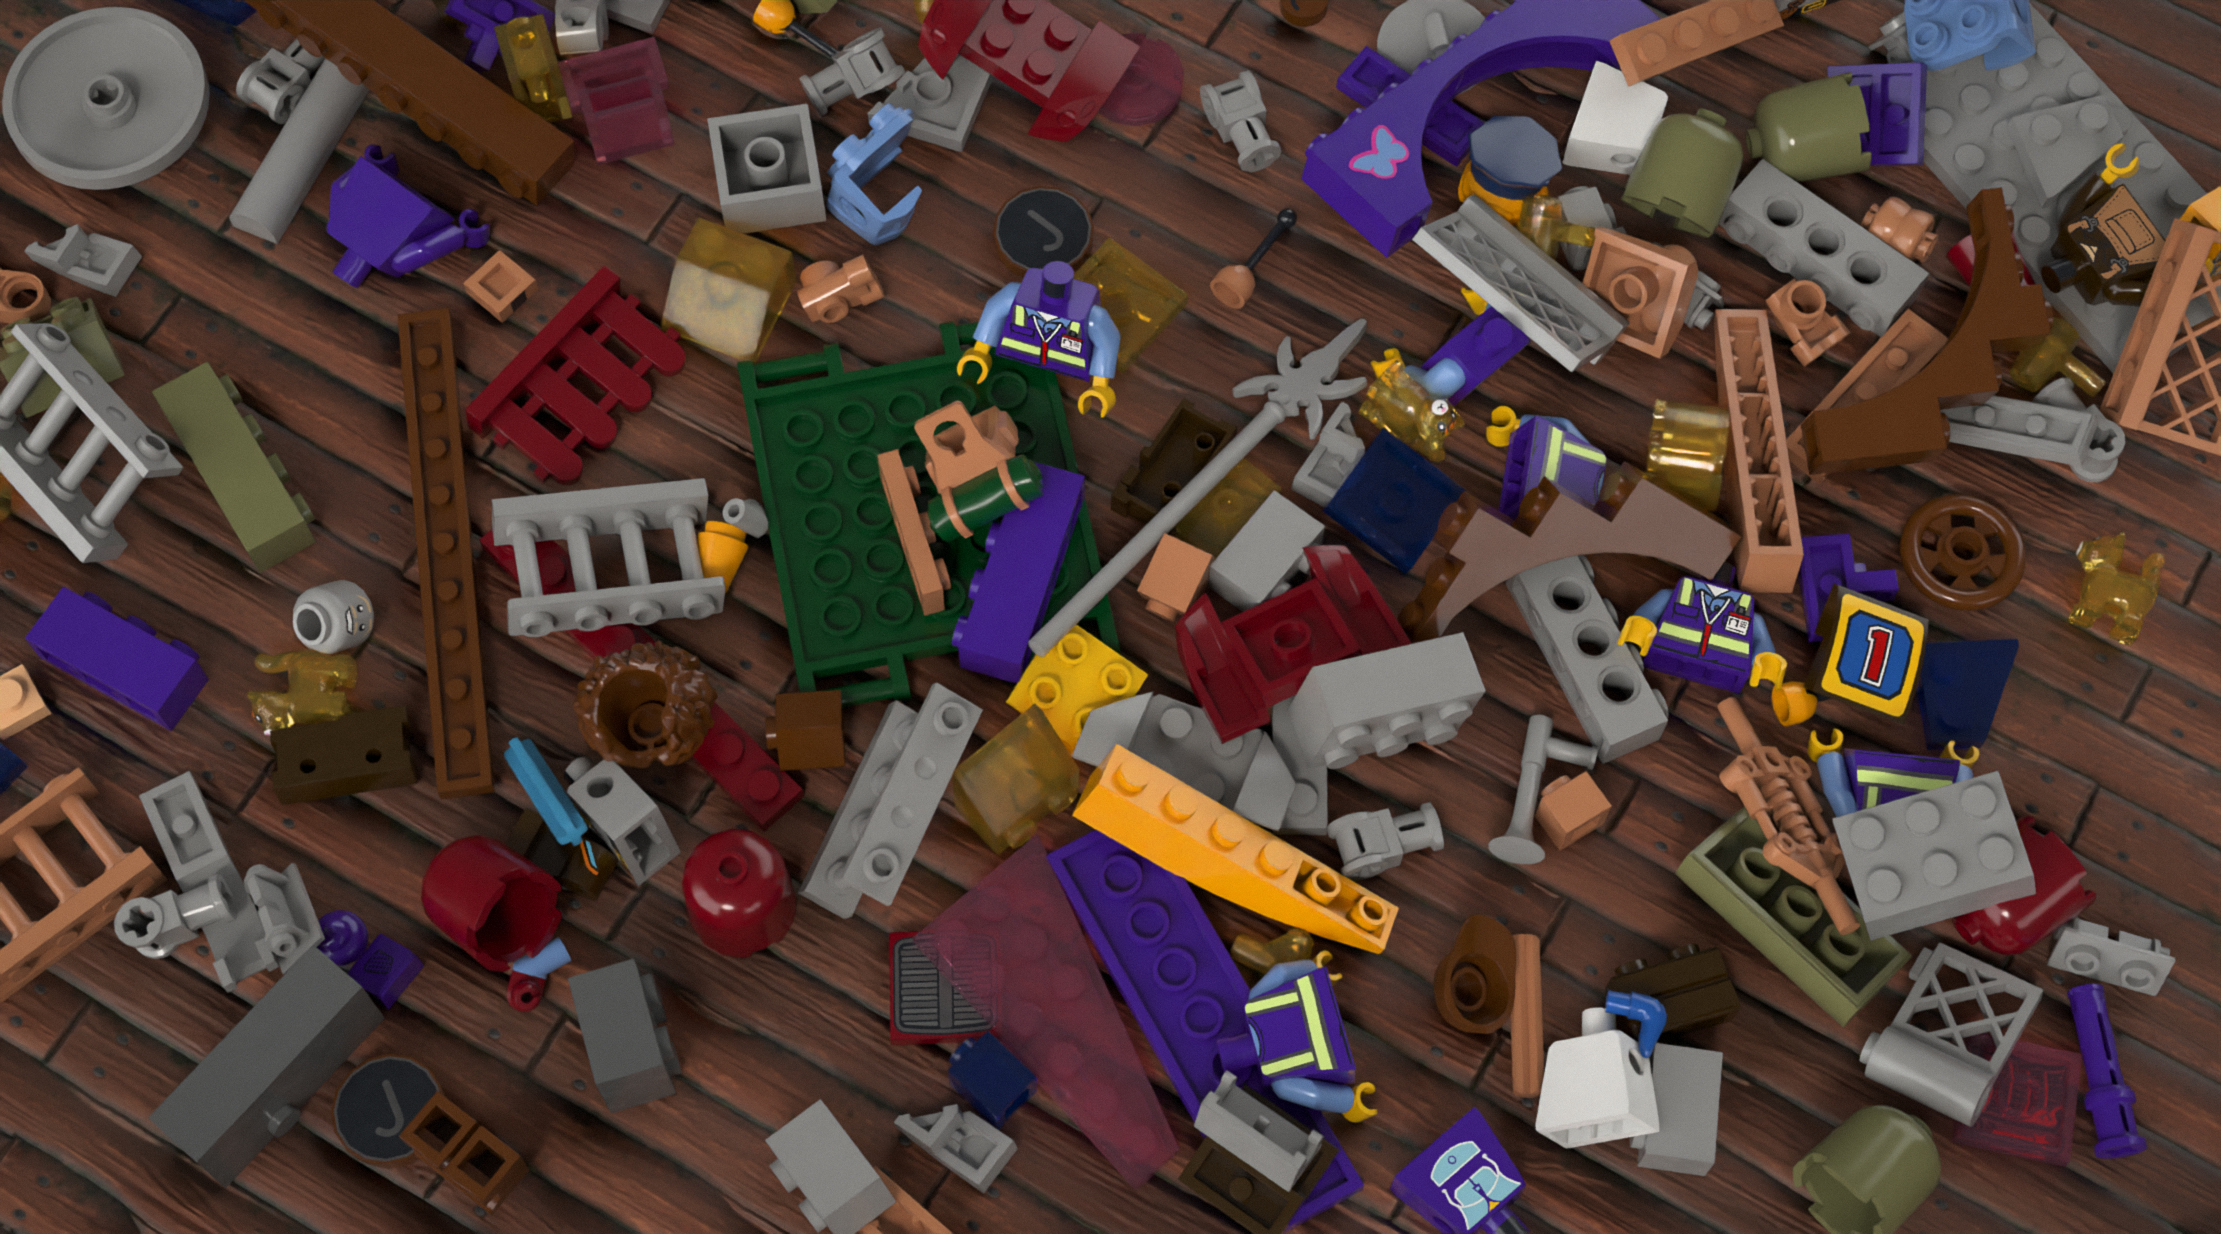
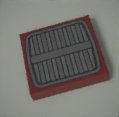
M1000 929L889 933L891 1045L1003 1041Z

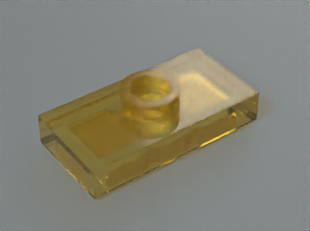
M1243 458L1174 527L1173 535L1187 544L1212 554L1216 559L1271 493L1275 490L1281 494L1282 488Z

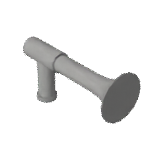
M1533 715L1529 719L1521 760L1522 770L1510 826L1504 836L1494 838L1488 844L1489 850L1493 855L1511 863L1535 864L1545 858V851L1534 842L1532 827L1541 775L1545 770L1547 757L1585 766L1590 770L1593 769L1597 757V746L1592 745L1589 747L1551 737L1553 720L1544 715Z

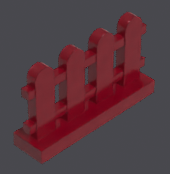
M604 265L465 409L467 427L481 439H484L492 430L496 431L497 434L493 437V443L502 450L509 444L513 445L538 466L533 471V474L543 484L549 477L561 485L575 484L582 476L583 465L581 458L574 451L585 440L593 447L599 449L608 448L616 441L617 425L609 414L619 404L631 412H641L650 405L651 388L643 378L653 368L665 376H675L684 369L685 352L677 344L681 339V334L673 327H670L665 333L637 311L641 307V301L632 294L625 300L620 297V277ZM596 322L601 324L591 336L586 333ZM613 335L641 357L631 369L603 347ZM562 357L567 361L556 372L552 369ZM578 371L607 393L597 405L569 383ZM529 393L532 397L520 408L517 404ZM544 407L572 429L562 442L534 419Z

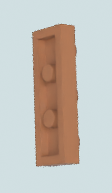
M898 449L878 454L880 479L924 616L945 610L943 591L951 589V583L943 558L933 560L929 544L936 542V537L930 527L928 512L918 513L914 501L915 497L921 496L913 465L903 467Z

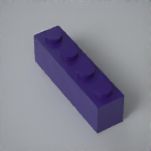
M1037 462L1034 463L1040 469L1043 477V496L1031 501L1030 507L1022 511L1017 508L1005 514L1002 523L996 521L992 523L985 546V552L991 553L985 569L977 568L974 573L969 590V599L974 600L969 617L964 615L959 617L952 639V646L958 647L961 668L1016 684L1029 664L1033 651L1029 647L1028 641L1041 629L1085 499L1084 475Z

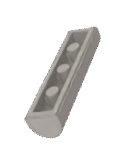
M325 58L230 214L229 219L232 226L278 244L370 89L362 83L355 85L348 81L340 73L338 67Z

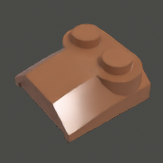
M1599 226L1595 228L1593 235L1596 237L1583 284L1630 322L1617 341L1660 359L1668 354L1683 326L1698 277L1696 260L1682 246L1670 244L1660 247Z

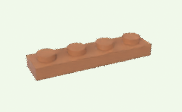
M1711 0L1620 34L1609 41L1627 85L1630 87L1773 32L1784 26V23L1774 0Z
M1908 308L1809 416L1814 411L1853 405L1898 387L1922 371L1942 349L1948 338ZM1800 424L1786 439L1789 461L1820 484L1829 473L1809 475Z

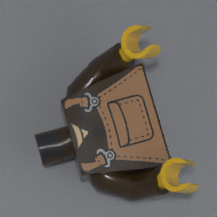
M2123 143L2112 146L2107 152L2105 159L2108 167L2102 173L2095 171L2069 198L2056 223L2058 236L2050 249L2055 261L2044 265L2041 270L2043 282L2051 292L2059 293L2074 285L2085 302L2093 306L2109 302L2112 305L2140 307L2166 241L2124 183L2116 188L2113 184L2117 178H2129L2136 174L2140 165L2137 156L2125 168H2116L2114 166L2116 157L2126 149V145ZM2208 258L2205 264L2210 274L2214 263L2211 258Z

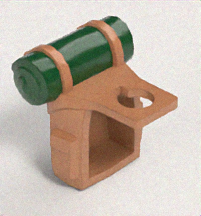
M954 401L915 422V431L927 450L925 466L938 491V495L928 501L927 512L930 527L947 543L960 536L966 539L974 534L975 529L1017 508L1022 511L1030 507L1031 501L1043 496L1042 488L1044 486L1040 469L1033 460L1028 459L1024 454L1015 456V447L1019 441L1017 427L1008 413L1000 411L996 405L971 417L961 401ZM946 421L958 423L934 436V430L940 423Z

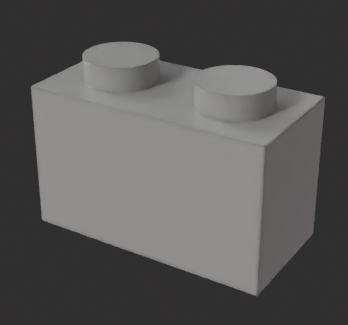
M1274 490L1210 565L1208 587L1242 612L1293 589L1294 587L1291 586V583L1301 571L1306 575L1310 574L1302 547L1321 546L1325 526Z
M1660 1043L1655 1044L1649 1060L1659 1117V1132L1629 1138L1630 1148L1638 1149L1637 1167L1705 1176L1714 1165L1723 1052Z
M821 1099L765 1140L778 1158L769 1167L788 1193L797 1187L800 1188L806 1199L799 1203L798 1207L817 1233L828 1227L833 1234H855L896 1203L882 1179Z

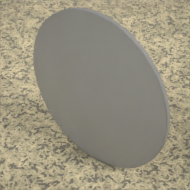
M1408 0L1396 7L1383 22L1377 39V53L1412 75L1417 66L1425 59L1432 58L1435 60L1446 52L1448 46L1456 37L1463 33L1468 36L1477 30L1485 17L1474 6L1463 0ZM1475 85L1469 87L1468 89H1466L1465 91L1461 92L1460 94H1462V93H1464V92L1470 90V89L1473 88Z

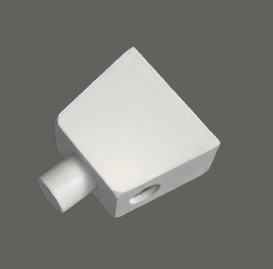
M1596 61L1570 133L1562 163L1569 166L1630 175L1652 130L1662 119L1668 95L1664 91L1645 82L1628 87L1622 71Z
M1589 1008L1582 1012V1036L1556 1041L1548 1049L1536 1118V1131L1566 1149L1659 1132V1117L1649 1057H1642L1639 1050V1042L1622 1031L1616 1030V1014L1605 1013V1008Z

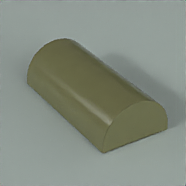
M1743 806L1691 851L1678 867L1675 874L1844 1028L1896 975L1912 955L1890 935L1870 941L1861 909L1845 894L1844 896L1860 923V927L1850 934L1840 935L1816 889L1808 886L1779 866L1770 864L1764 858L1762 849L1768 840L1757 820L1751 819L1745 806Z

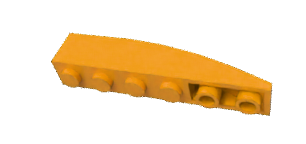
M1118 744L1112 748L1090 775L1072 816L1165 870L1181 876L1185 880L1217 896L1266 917L1376 954H1380L1385 949L1399 909L1397 906Z

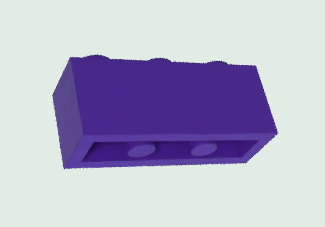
M63 586L25 637L26 641L42 660L172 732L209 680L198 664L199 654L176 639L167 644L154 637L156 631L133 615H129L126 620L111 613L113 608L94 593L85 591L80 596Z

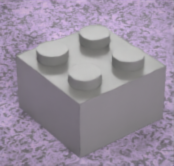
M808 104L707 118L720 205L727 236L827 221Z

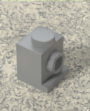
M1579 186L1568 190L1562 196H1558L1551 221L1571 272L1587 269L1596 237L1593 236L1595 228L1601 226L1626 234L1624 227L1616 228L1613 209L1609 203L1603 204L1597 187Z

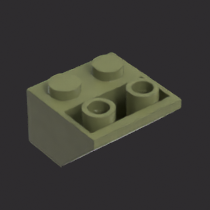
M78 297L63 300L49 309L51 313L49 316L35 322H31L30 318H23L6 325L0 330L2 334L0 336V369L8 383L29 354L26 348L11 333L16 324L52 323L68 334L72 346L106 383L125 375L120 358L91 297L81 302ZM46 370L43 371L20 404L26 418L48 409L62 390Z

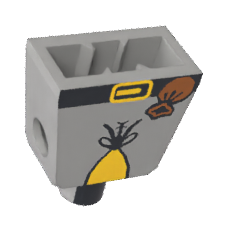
M583 756L574 760L564 772V779L570 785L567 790L569 798L586 822L587 828L605 849L616 856L618 864L637 886H640L681 853L658 806L614 760L608 762L603 759L596 765L589 757Z

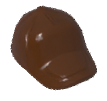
M1471 914L1462 924L1451 952L1440 961L1434 974L1433 992L1439 1013L1451 1026L1464 1032L1485 1034L1494 1032L1502 1027L1511 1015L1515 999L1516 947L1510 931L1502 923L1482 914Z

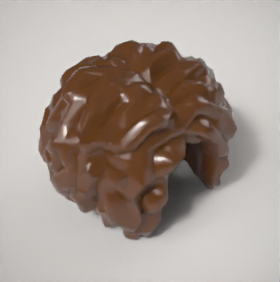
M656 641L655 647L652 643H646L645 645L637 643L632 645L631 650L625 649L620 654L615 652L604 658L596 656L593 668L589 669L586 673L585 680L579 682L577 700L573 702V708L579 721L578 728L591 749L598 751L603 759L608 762L614 760L617 764L630 768H647L656 760L665 766L679 765L688 761L702 745L704 736L708 734L709 728L713 727L715 723L711 718L710 711L714 707V701L718 698L716 689L712 688L708 681L707 673L699 671L701 668L699 657L693 656L684 649H679L678 646L670 647L661 641Z

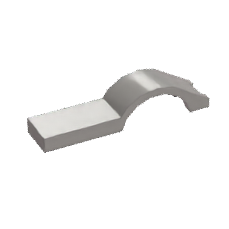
M188 771L139 795L174 877L183 893L207 884L209 876L218 873L225 879L233 894L238 911L237 919L231 922L221 919L202 927L215 958L214 968L226 992L228 993L238 988L236 983L266 968L269 972L278 968L279 964L275 953L268 950L265 945V931L258 915V910L250 894L245 890L243 880L230 857L197 781L191 772Z

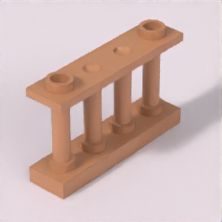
M79 767L69 774H62L52 779L45 786L42 794L0 823V866L22 851L60 900L55 910L40 921L32 922L0 880V919L13 935L11 942L0 949V1004L114 920L123 904L134 898L145 897L168 880L141 846L132 853H124L86 804L100 793ZM67 817L106 866L104 873L86 887H78L40 838Z

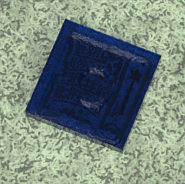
M1383 428L1373 439L1322 511L1406 574L1412 569L1434 538L1443 511L1451 503H1456L1463 491L1466 492L1467 490Z

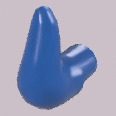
M1608 990L1605 1013L1627 1016V1019L1640 1021L1639 1050L1642 1057H1650L1666 1025L1667 1013L1664 1006L1657 999L1633 991L1629 994Z

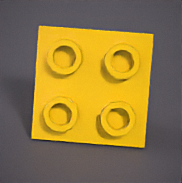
M1075 625L1044 657H1040L1037 654L1034 655L1006 700V703L1059 739L1056 745L1057 750L1072 758L1090 712L1100 707L1135 697L1148 674L1087 631Z

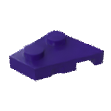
M1918 62L1827 66L1828 77L1851 72L1852 82L1849 86L1859 85L1870 129L1869 132L1860 134L1862 152H1871L1870 165L1874 167L1923 165L1927 65Z

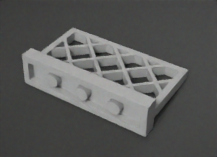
M1475 194L1467 197L1457 212L1421 227L1412 239L1570 372L1575 371L1587 362L1593 365L1599 363L1630 324L1629 321Z

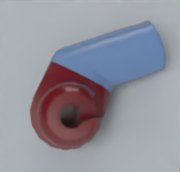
M560 937L547 943L542 951L533 959L525 955L514 962L506 990L508 1003L513 1009L520 1012H529L538 1007L543 997L547 975L572 961Z

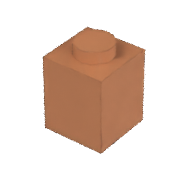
M1164 533L1137 589L1142 598L1148 600L1145 609L1174 622L1177 614L1183 616L1202 596L1209 581L1210 565L1215 561L1213 555Z

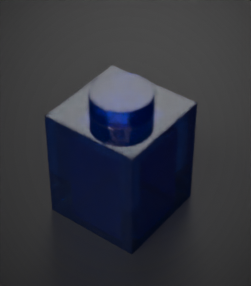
M989 1031L977 1042L972 1037L967 1039L949 1059V1063L952 1065L948 1069L950 1085L997 1130L1037 1092L1036 1076Z

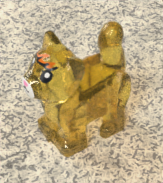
M1398 359L1370 386L1366 394L1370 399L1364 401L1358 412L1361 416L1375 424L1392 442L1401 445L1407 444L1435 463L1445 458L1446 452L1442 446L1445 438L1453 430H1457L1465 425L1464 420L1456 413L1449 400L1431 398L1430 393L1421 384L1404 372L1403 364Z
M2121 531L2115 537L2100 535L2090 541H2082L2076 551V557L2085 570V576L2081 583L2079 602L2071 609L2067 621L2083 628H2091L2095 619L2101 618L2102 613L2108 614L2113 617L2116 623L2109 632V638L2125 645H2132L2141 631L2144 617L2150 612L2156 602L2161 578L2160 568L2165 564V557L2157 552L2149 555L2144 560L2142 576L2117 569L2123 560L2125 532Z
M303 649L276 655L261 653L255 658V667L265 673L275 674L288 671L289 690L286 694L275 690L249 691L247 693V697L252 702V717L262 727L265 735L270 736V731L285 729L297 722L308 725L338 720L340 715L352 713L351 704L346 703V692H333L334 688L339 684L350 688H355L358 667L350 655H329L314 649Z

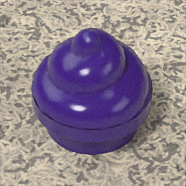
M336 910L325 914L318 920L325 939L316 948L337 966L350 964L364 953L368 944V930L359 916L349 911Z

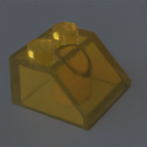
M698 217L676 259L661 321L662 330L667 331L670 327H673L681 334L682 338L741 360L752 359V362L755 363L797 282L792 251Z
M1036 703L954 770L952 784L955 810L990 848L999 855L1008 846L1016 849L1023 845L1037 830L1036 823L1050 811L1054 814L1062 812L1075 800L1078 795L1077 789L1079 788V768L1044 712Z

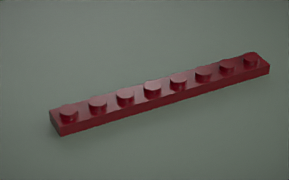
M491 529L479 539L482 548L519 584L513 545L495 546ZM554 540L535 542L543 595L576 592L570 556ZM633 623L608 625L595 631L564 630L593 660H595L596 656L604 658L615 652L620 654L625 649L631 650L632 645L637 643L643 645L652 643L655 647V641L639 625ZM714 701V707L710 713L715 723L713 727L709 728L708 734L704 736L702 745L693 754L691 759L765 832L804 797L803 789L784 770L780 771V766Z

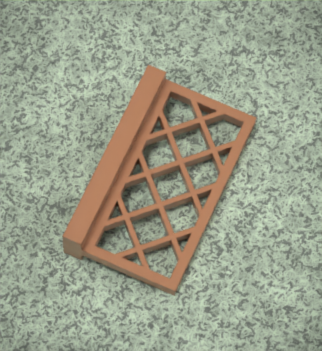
M2174 218L2099 411L2106 419L2118 425L2147 432L2221 456V390L2217 391L2209 372L2210 368L2221 363V351L2204 359L2195 338L2218 325L2221 330V301L2215 287L2221 285V273L2210 277L2205 264L2213 242L2221 244V233ZM2205 293L2214 316L2191 327L2185 314L2189 302ZM2186 342L2195 365L2171 376L2166 364L2170 350ZM2199 375L2208 396L2184 408L2176 386ZM2167 392L2175 414L2158 423L2143 420L2151 399ZM2213 407L2218 421L2209 441L2196 436L2189 418ZM2180 423L2183 432L2171 428Z

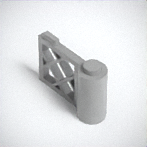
M1939 942L1934 951L1923 948L1909 972V978L1916 981L1915 985L1891 1026H1887L1882 1034L1875 1031L1870 1034L1862 1049L1859 1061L1867 1065L1865 1077L1972 1127L1987 1102L1994 1082L2038 1006L2044 989ZM1946 964L1965 973L1970 986L1942 992L1936 975L1942 965ZM1930 988L1932 995L1924 997ZM2005 991L2024 1000L2017 1012L1995 1017L1986 996ZM1976 998L1984 1019L1957 1026L1948 1005ZM1938 1007L1946 1028L1925 1032L1910 1025L1909 1022L1914 1013ZM2009 1027L2006 1034L2003 1036L2001 1029ZM1990 1032L1997 1050L1989 1062L1968 1052L1962 1038Z

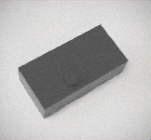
M312 945L148 1119L223 1187L227 1188L274 1136L277 1138L283 1136L296 1124L301 1114L299 1111L301 1107L385 1018L363 987Z

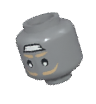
M346 580L333 581L307 589L297 598L293 608V628L297 637L312 652L321 655L333 654L359 646L370 636L374 625V611L370 599L358 585Z

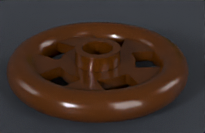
M1949 494L1925 502L1907 519L1900 537V558L1904 571L1911 583L1931 601L1954 610H1982L2000 603L2014 592L2025 571L2026 548L2018 527L2002 509L1976 496ZM1951 515L1972 517L1973 528L1966 526L1952 528ZM1926 530L1941 536L1936 544L1935 552L1921 547L1922 537ZM1997 535L2002 543L2004 554L1991 556L1985 538ZM1953 550H1964L1968 554L1969 560L1959 558L1954 554ZM1936 565H1940L1945 572L1956 577L1950 586L1938 580L1931 573ZM1983 569H1987L1995 580L1985 587L1978 588L1970 577H1974L1982 572Z

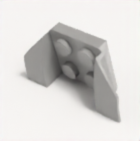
M1153 692L1121 700L1090 712L1072 758L1098 767L1112 748L1118 744L1247 820L1279 832L1296 783L1266 732L1263 735L1262 731L1256 728L1221 744L1202 709L1161 694L1153 697Z

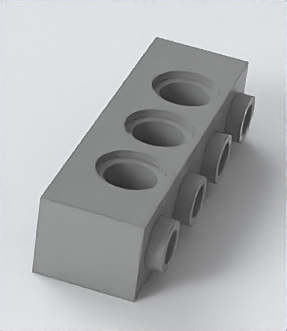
M1764 159L1756 165L1731 194L1719 223L1732 239L1752 247L1766 257L1768 262L1778 271L1789 273L1799 281L1809 280L1816 283L1823 290L1826 301L1831 302L1848 314L1858 327L1868 331L1871 330L1879 337H1882L1913 304L1929 275L1923 268ZM1770 220L1780 221L1786 226H1778ZM1812 249H1820L1824 251L1827 255H1820L1814 252ZM1853 277L1862 278L1869 284L1859 283Z
M1576 555L1550 561L1525 570L1507 579L1506 586L1591 744L1598 747L1597 755L1602 764L1660 740L1668 722L1669 711L1660 691L1656 688L1651 690L1642 673L1644 670L1643 662L1636 647L1632 643L1626 644L1624 642L1622 646L1617 644L1620 632L1617 628L1619 620L1615 608L1607 598L1601 599L1593 584V570L1588 559L1584 555ZM1557 598L1569 599L1576 604L1578 609L1571 611L1561 609L1554 600ZM1592 643L1599 647L1602 654L1598 656L1588 655L1579 648L1578 644ZM1617 688L1625 694L1627 700L1622 702L1613 701L1604 694L1603 689Z

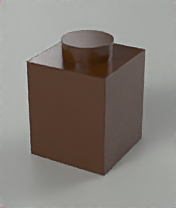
M841 690L776 694L775 716L766 717L765 726L767 748L778 750L780 771L845 766V726Z

